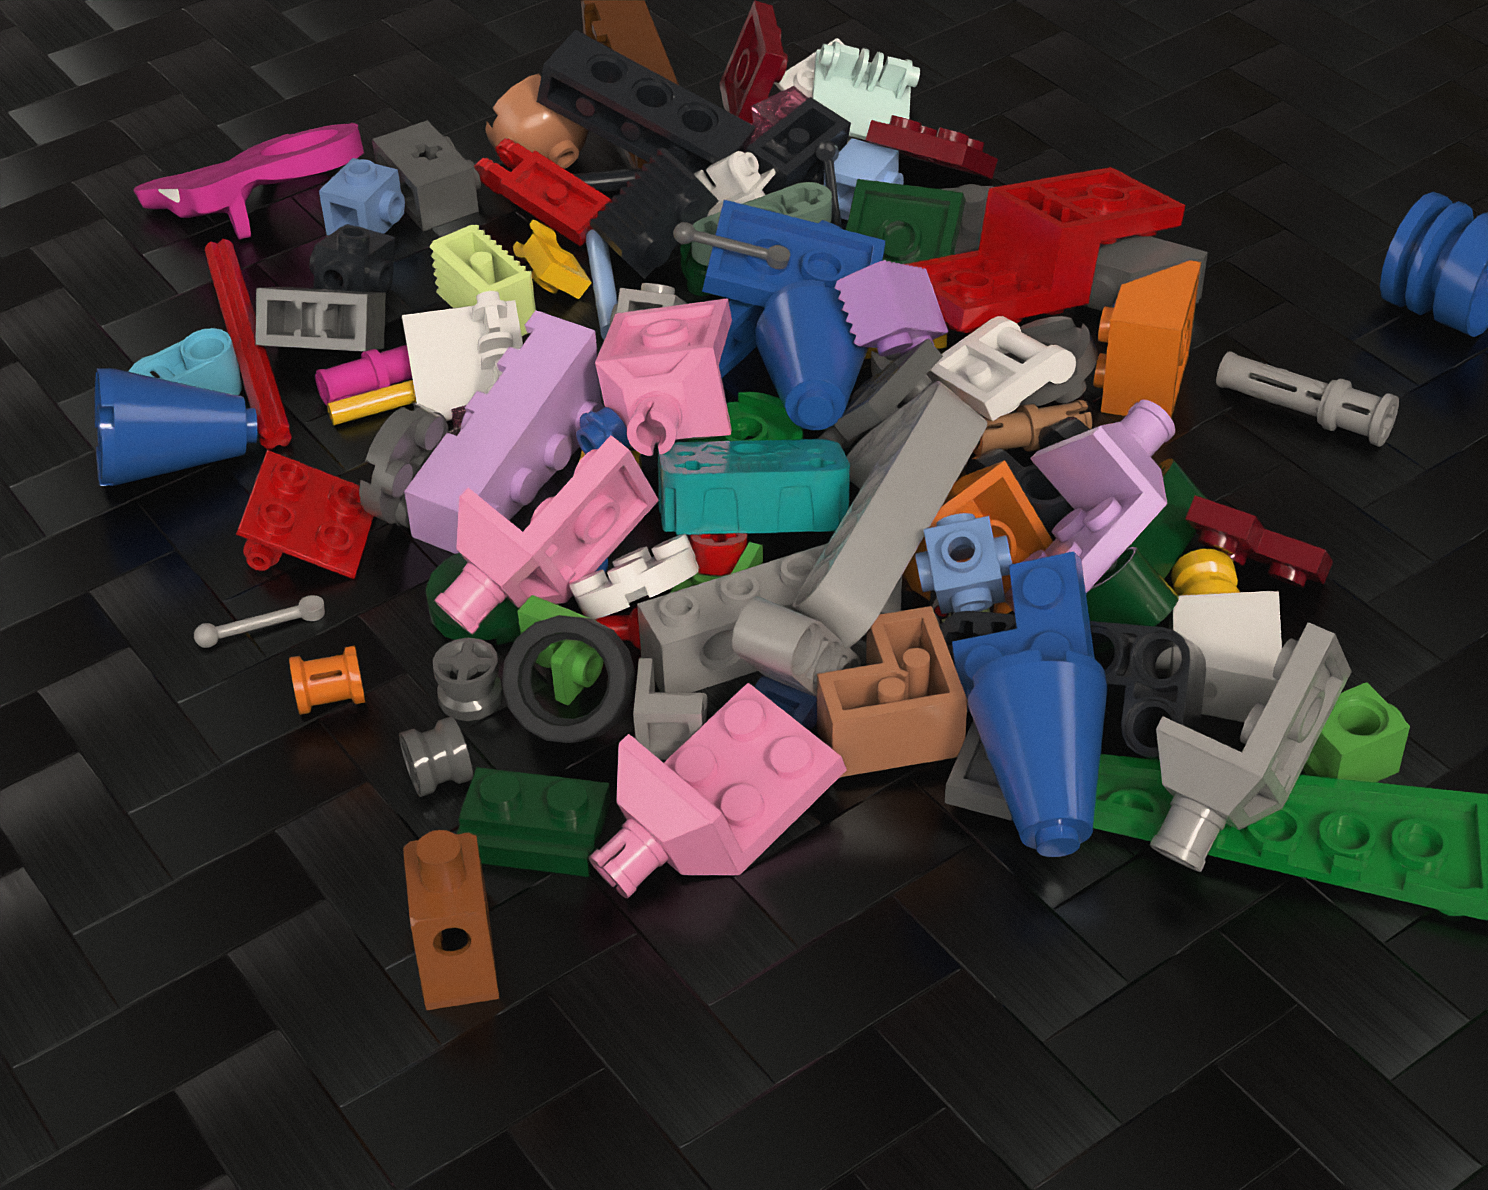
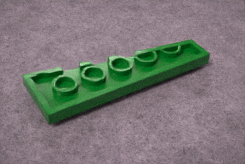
M1101 754L1093 828L1151 842L1154 835L1158 834L1171 808L1170 803L1173 799V796L1162 785L1160 760ZM1299 775L1282 809L1240 830L1225 824L1223 830L1219 831L1207 854L1434 908L1450 916L1464 915L1488 920V794Z

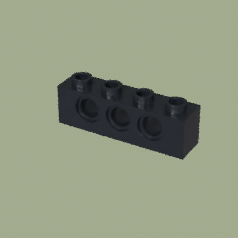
M577 30L573 31L543 66L536 102L648 163L650 162V156L657 155L658 148H665L692 174L703 170L714 186V182L706 171L707 168L737 151L745 153L746 147L751 144L756 126Z

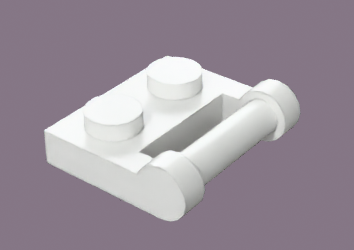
M996 316L942 353L943 357L927 373V376L931 379V385L940 381L974 411L993 422L1000 416L1014 411L1021 401L1049 381L1054 384L1066 382L1075 371L1076 360L1072 352L1058 345L1046 346L1022 333L1017 323L1004 316ZM1010 352L1026 362L1021 364L1004 354Z

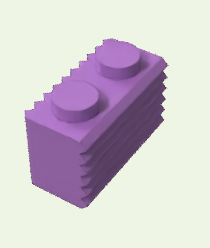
M883 260L837 280L834 288L841 291L838 299L845 302L842 310L849 313L846 321L853 324L850 333L856 335L854 344L858 346L877 348L879 356H888L898 352L903 354L928 338L933 343V339L948 333L926 268L922 269V267L918 268L917 266L913 267V265L909 266Z

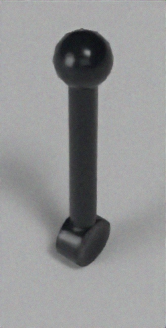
M822 141L816 148V156L824 164L826 187L832 193L831 223L841 227L834 161L839 156V149L831 141Z

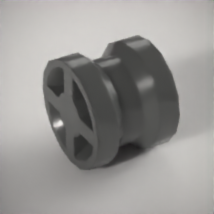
M462 638L445 644L436 652L433 658V671L435 680L439 684L437 687L439 706L446 715L453 716L457 720L472 721L489 716L499 708L503 699L501 679L498 677V655L491 644L482 639Z
M453 716L438 720L434 729L423 733L415 729L399 733L404 761L419 797L434 793L440 783L452 780L461 784L473 779L469 753L461 730Z

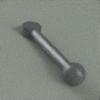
M688 222L677 224L673 230L674 238L680 244H689L694 241L764 259L774 269H784L789 263L790 252L781 245H774L767 249L697 231Z

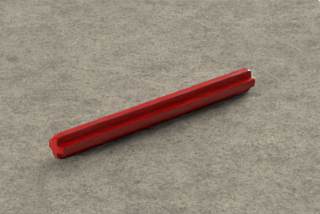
M222 239L219 243L210 241L204 249L227 331L233 343L250 408L256 409L257 432L261 445L270 450L277 445L285 447L292 439L289 430L290 426L265 346L255 345L256 317L233 243L226 239Z

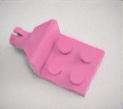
M728 298L615 314L595 365L605 407L612 409L625 424L627 438L631 444L630 448L633 447L643 455L652 456L656 444H658L659 454H664L672 448L675 442L731 435L732 428L719 368V362L732 322Z
M610 435L599 449L589 451L580 460L575 469L574 476L556 496L547 498L537 507L532 515L529 526L523 532L471 489L467 488L459 497L456 545L457 551L466 560L467 564L462 569L463 572L445 592L440 593L434 601L461 627L473 635L479 628L478 625L505 598L519 609L531 595L554 604L567 603L573 596L569 584L595 572L659 501L631 451Z
M747 683L664 763L630 734L619 742L617 804L627 821L622 825V829L600 850L597 849L588 857L589 861L612 887L617 884L616 889L618 893L627 899L636 891V887L665 862L681 875H740L847 771L846 766L838 753L755 687Z

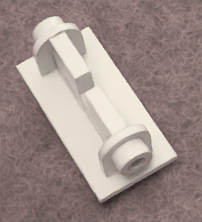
M737 151L707 168L706 171L714 182V186L703 170L694 173L719 200L709 211L708 216L721 212L724 199L743 204L765 196L762 189L776 174L774 168L760 175L758 173L759 164L756 157L750 152L743 153Z

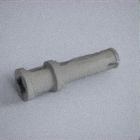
M1230 351L1223 357L1216 377V384L1221 388H1229L1273 404L1317 417L1318 424H1321L1323 429L1334 431L1337 427L1369 437L1370 444L1382 446L1387 440L1393 428L1399 407V398L1393 394L1388 393L1382 398L1352 388L1351 382L1345 379L1332 380L1328 384L1286 369L1238 356ZM1258 379H1261V380H1264V381H1267V382H1270V383H1273V384H1276V385H1280V386H1283V387H1286V388L1295 390L1296 392H1291V391H1288V390H1285V389H1282V388H1279V387H1275V386H1272V385H1269V384H1266V383H1263V382H1260V381H1257V380H1258ZM1314 397L1320 398L1321 401L1316 400V399H1313V398H1314ZM1352 410H1357V411H1360V412H1363V413H1367V414H1369V415H1364V414H1361V413H1358V412H1355V411H1352Z

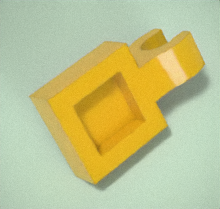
M532 220L529 225L534 234L531 235L525 245L519 242L513 245L515 255L530 264L533 269L532 278L542 288L554 294L560 289L580 299L592 282L574 255L559 246L554 230L536 220Z

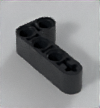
M961 611L947 617L940 626L955 666L952 641L1017 629L1016 618L1013 614ZM1090 621L1093 651L1103 642L1111 641L1114 645L1115 655L1113 661L1104 671L1107 691L1125 693L1121 729L1127 746L1136 754L1145 758L1160 760L1158 747H1151L1147 739V730L1152 720L1161 714H1169L1174 722L1199 733L1206 678V659L1201 649L1186 637L1168 628ZM1178 647L1182 657L1180 668L1173 676L1167 679H1159L1155 670L1158 656L1168 648Z

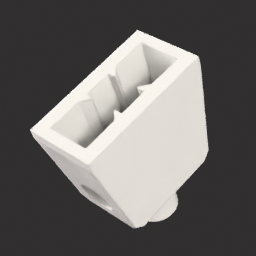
M1260 591L1178 596L1179 600L1170 614L1169 629L1178 632L1192 641L1201 649L1206 659V678L1201 714L1245 722L1250 711L1257 703L1267 704L1278 682L1277 679L1273 678V670L1282 650L1279 592ZM1171 647L1164 650L1157 658L1155 670L1167 671V678L1173 676L1180 668L1182 662L1179 648Z

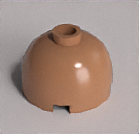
M539 73L531 75L512 86L496 102L493 110L498 116L493 123V127L488 122L486 123L485 130L488 140L497 149L496 146L503 139L509 138L531 152H539L565 169L578 158L579 152L586 142L589 130L536 102L541 75Z

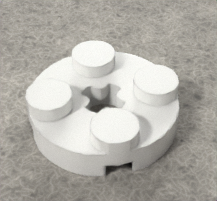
M681 534L651 548L653 557H651L648 548L643 547L614 560L612 563L615 568L607 572L608 577H606L602 569L569 584L583 615L594 620L630 607L629 602L649 595V598L695 575L699 571V566L687 535Z

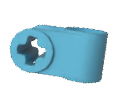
M215 328L193 332L184 340L156 354L140 359L128 371L151 377L154 376L150 372L154 371L160 376V379L233 395H239L243 390L242 375L231 337L227 332Z

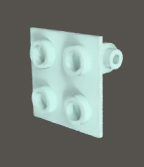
M834 41L832 46L823 44L821 50L817 49L815 55L812 98L851 122L849 136L866 140L871 120L889 124L891 115L909 119L911 87H916L920 76V68L912 66V60H901L888 56L883 66V53L877 52L871 63L868 62V49L863 48L859 55L858 48L842 45L837 41Z

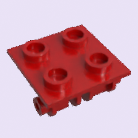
M267 450L236 535L247 539L243 552L247 558L248 565L255 570L264 571L278 563L282 553H286L354 579L374 517L368 514L361 505L360 486Z

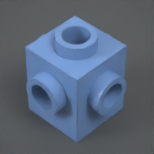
M352 158L319 190L327 235L332 234L345 224L385 234L404 214L405 199L401 193L398 169L375 164L369 160Z
M969 513L954 514L940 519L936 527L923 529L927 551L915 553L920 583L923 592L935 590L941 614L961 611L980 612L990 608L993 604L1006 602L1002 576L1010 575L1009 565L1012 564L1007 536L993 538L989 516L975 518V515ZM971 558L966 562H956L958 560Z

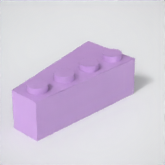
M535 310L525 324L526 331L530 333V336L519 350L509 347L497 363L498 370L503 373L488 394L479 391L474 394L465 407L466 413L463 417L459 434L457 436L450 433L445 434L405 489L404 494L412 537L457 554L459 553L456 549L459 497L467 488L471 489L510 521L524 505L532 502L538 490L557 470H561L567 465L570 457L580 447L576 432L581 429V415L590 411L597 412L604 408V405L601 403L600 382L595 365L597 359L595 330Z

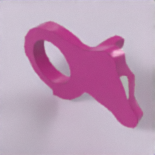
M337 124L309 129L291 135L285 134L257 144L229 161L174 176L155 179L135 187L133 191L143 208L169 209L181 218L227 213L238 239H245L251 237L245 206L251 191L260 185L276 184L329 171L347 164L352 158L357 159L364 153L358 124Z

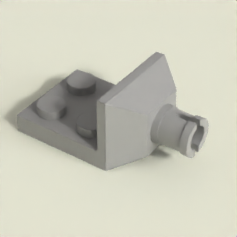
M1308 622L1299 641L1291 638L1286 642L1274 666L1273 678L1277 679L1278 682L1267 704L1257 703L1250 711L1244 723L1240 741L1246 745L1242 752L1162 716L1156 728L1162 785L1173 796V799L1170 803L1171 808L1158 834L1154 835L1149 845L1151 848L1179 864L1201 872L1206 863L1204 860L1219 831L1223 830L1225 824L1240 830L1284 807L1352 672L1334 633Z

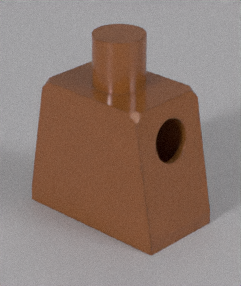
M435 830L425 834L419 840L408 842L403 846L409 916L426 1010L499 999L487 894L477 835L471 833L454 834L447 830ZM447 928L465 930L468 944L456 951L443 950L442 930Z

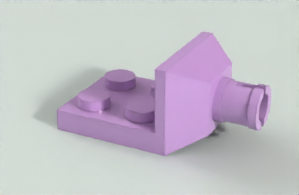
M1140 400L1128 410V414L1121 422L1098 426L1038 450L1030 458L1074 510L1066 515L1052 530L1053 535L1056 537L1052 544L1045 551L1038 550L1023 562L1074 551L1082 560L1086 593L1167 505L1162 471L1151 458L1164 442L1167 443L1175 434V425L1165 410L1151 401ZM1011 587L1005 593V600L1015 613Z

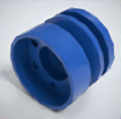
M1436 192L1423 195L1411 207L1399 225L1389 246L1381 273L1380 291L1382 298L1399 307L1406 305L1407 309L1418 315H1423L1433 309L1434 320L1440 324L1472 337L1482 334L1488 328V212L1474 219L1473 209L1460 201L1452 203L1448 197Z

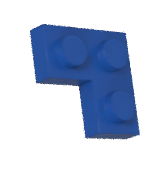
M1074 551L1009 565L1017 629L952 641L955 668L966 697L967 690L972 691L974 688L973 676L991 661L1009 654L1041 649L1043 661H1065L1064 650L1080 652L1095 659L1082 560ZM967 702V712H970Z

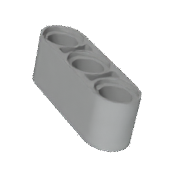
M756 596L744 606L733 630L732 649L739 657L765 677L814 697H817V674L861 667L859 656L850 648L845 649L842 641L820 621L762 597Z

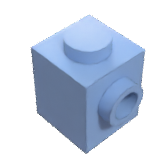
M852 138L839 152L838 158L834 161L840 218L848 220L857 179L903 185V175L898 173V150ZM824 173V186H826L825 173Z

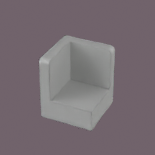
M639 658L633 712L635 738L659 760H667L707 722V695L705 693L655 692L653 658Z

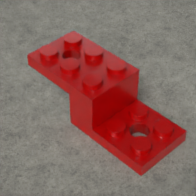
M1112 167L992 187L988 190L979 250L904 265H913V267H922V269L926 268L944 321L950 329L957 332L972 333L996 316H1004L1015 323H1019L1024 317L1043 313L1056 315L1063 313L1064 309L1089 304L1100 244H1113L1117 241V238L1132 235L1154 236L1158 230L1181 226L1185 205Z

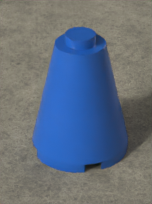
M817 280L795 282L775 292L766 302L765 310L762 312L756 327V344L759 354L789 418L796 425L808 430L826 429L837 423L838 419L843 416L869 348L854 344L856 335L850 333L853 324L846 321L849 313L842 310L845 302L838 299L841 291L825 287L824 281Z
M114 368L97 369L95 374V428H97L98 438L96 459L100 486H117L245 455L247 443L257 442L256 409L246 408L244 397Z
M1040 649L1009 654L981 667L973 676L974 688L972 691L967 690V699L970 713L1022 843L1030 848L1037 849L1040 855L1061 857L1076 852L1080 848V844L1086 841L1093 832L1107 683L1103 667L1092 657L1080 652L1064 650L1065 661H1043Z

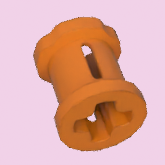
M355 646L345 647L343 654L309 661H303L300 656L289 658L294 692L300 715L310 713L314 705L352 699L355 704L365 703Z

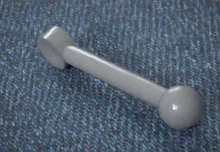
M310 595L302 598L298 606L216 627L210 623H203L195 629L194 640L199 646L210 648L220 638L297 618H302L306 621H317L325 614L324 601L319 596Z

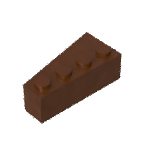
M581 0L584 35L679 85L645 0ZM624 150L632 168H642L643 164H648L647 161Z

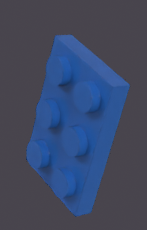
M724 199L715 235L767 249L774 245H781L789 250L790 259L786 268L774 269L764 259L712 246L702 292L765 307L766 302L775 292L795 282L804 280L824 281L825 287L835 289L837 280L882 261L886 240Z

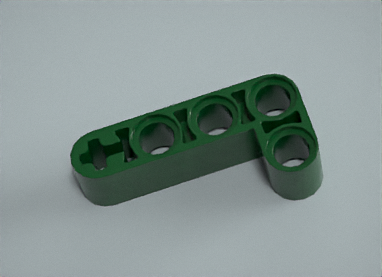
M1167 459L1158 464L1162 471L1167 505L1086 593L1090 621L1156 626L1176 606L1179 597L1164 579L1196 534V531L1185 519L1194 496L1207 498L1173 459ZM1111 641L1101 643L1094 649V655L1113 648V643Z

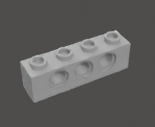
M827 544L638 603L641 658H653L654 681L660 692L692 693L758 671L739 657L732 649L733 630L741 611L751 599L758 596L800 613L793 607V602ZM902 576L881 612L892 613L901 611Z

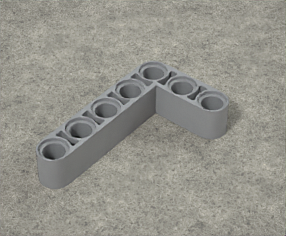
M940 381L930 385L867 433L847 455L850 463V482L857 486L860 491L793 602V607L800 613L820 621L842 641L845 649L858 642L879 616L925 536L923 529L930 527L987 427V421Z

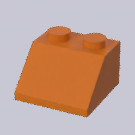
M1189 260L1122 284L1114 308L1104 306L1099 325L1098 341L1108 343L1107 354H1099L1094 375V387L1103 389L1101 412L1126 416L1128 410L1136 402L1148 400L1160 406L1172 418L1190 351L1201 262Z
M1005 460L965 475L957 480L929 527H936L940 519L954 514L969 513L975 515V518L989 516L993 538L1007 536L1012 564L1023 562L1038 550L1045 551L1053 542ZM925 536L915 553L927 551ZM914 553L903 575L913 591L930 601L931 591H922ZM971 558L958 560L956 562H966ZM1010 575L1002 576L1004 594L1012 587ZM1006 602L997 603L996 613L1008 614L1012 611Z

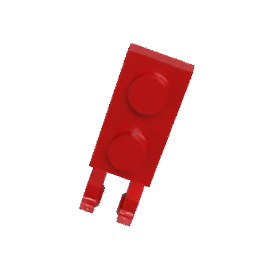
M509 138L503 139L496 146L497 149L495 151L503 164L512 169L511 172L484 157L474 165L482 184L489 187L496 194H502V196L579 246L586 242L587 232L593 229L590 226L591 219L598 217V211L605 210L606 203H612V199L539 152H531Z

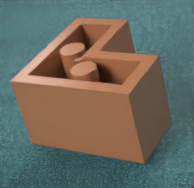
M932 606L880 614L867 631L866 666L817 674V731L820 740L842 757L847 771L840 777L958 757L966 735L968 700Z

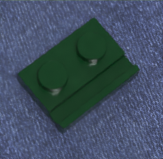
M476 767L459 816L460 826L457 834L471 833L477 835L481 864L589 877L591 862L588 857L597 850L611 803L610 786L606 782Z

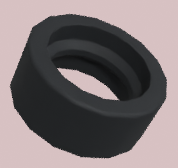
M558 615L535 622L515 639L504 660L502 687L509 710L524 729L546 741L576 743L604 735L622 720L634 698L636 672L629 649L614 630L594 619ZM566 639L579 640L593 647L604 660L608 673L607 691L600 704L588 715L575 719L558 718L544 710L536 700L531 685L532 668L539 654L551 644Z

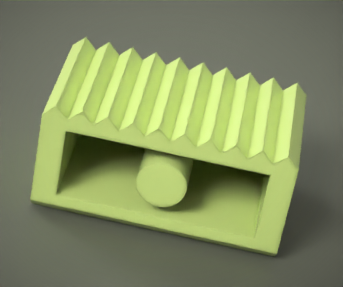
M469 225L433 240L430 248L433 250L431 257L435 260L432 266L436 268L434 275L437 277L435 284L438 286L436 293L451 307L460 308L476 305V296L480 293L496 291L499 293L500 300H515L521 335L528 334L525 324L536 309L532 272L526 271V266H520V261H514V256H510L508 251L502 250V245H497L496 240H491L490 235H485V230H479V225Z

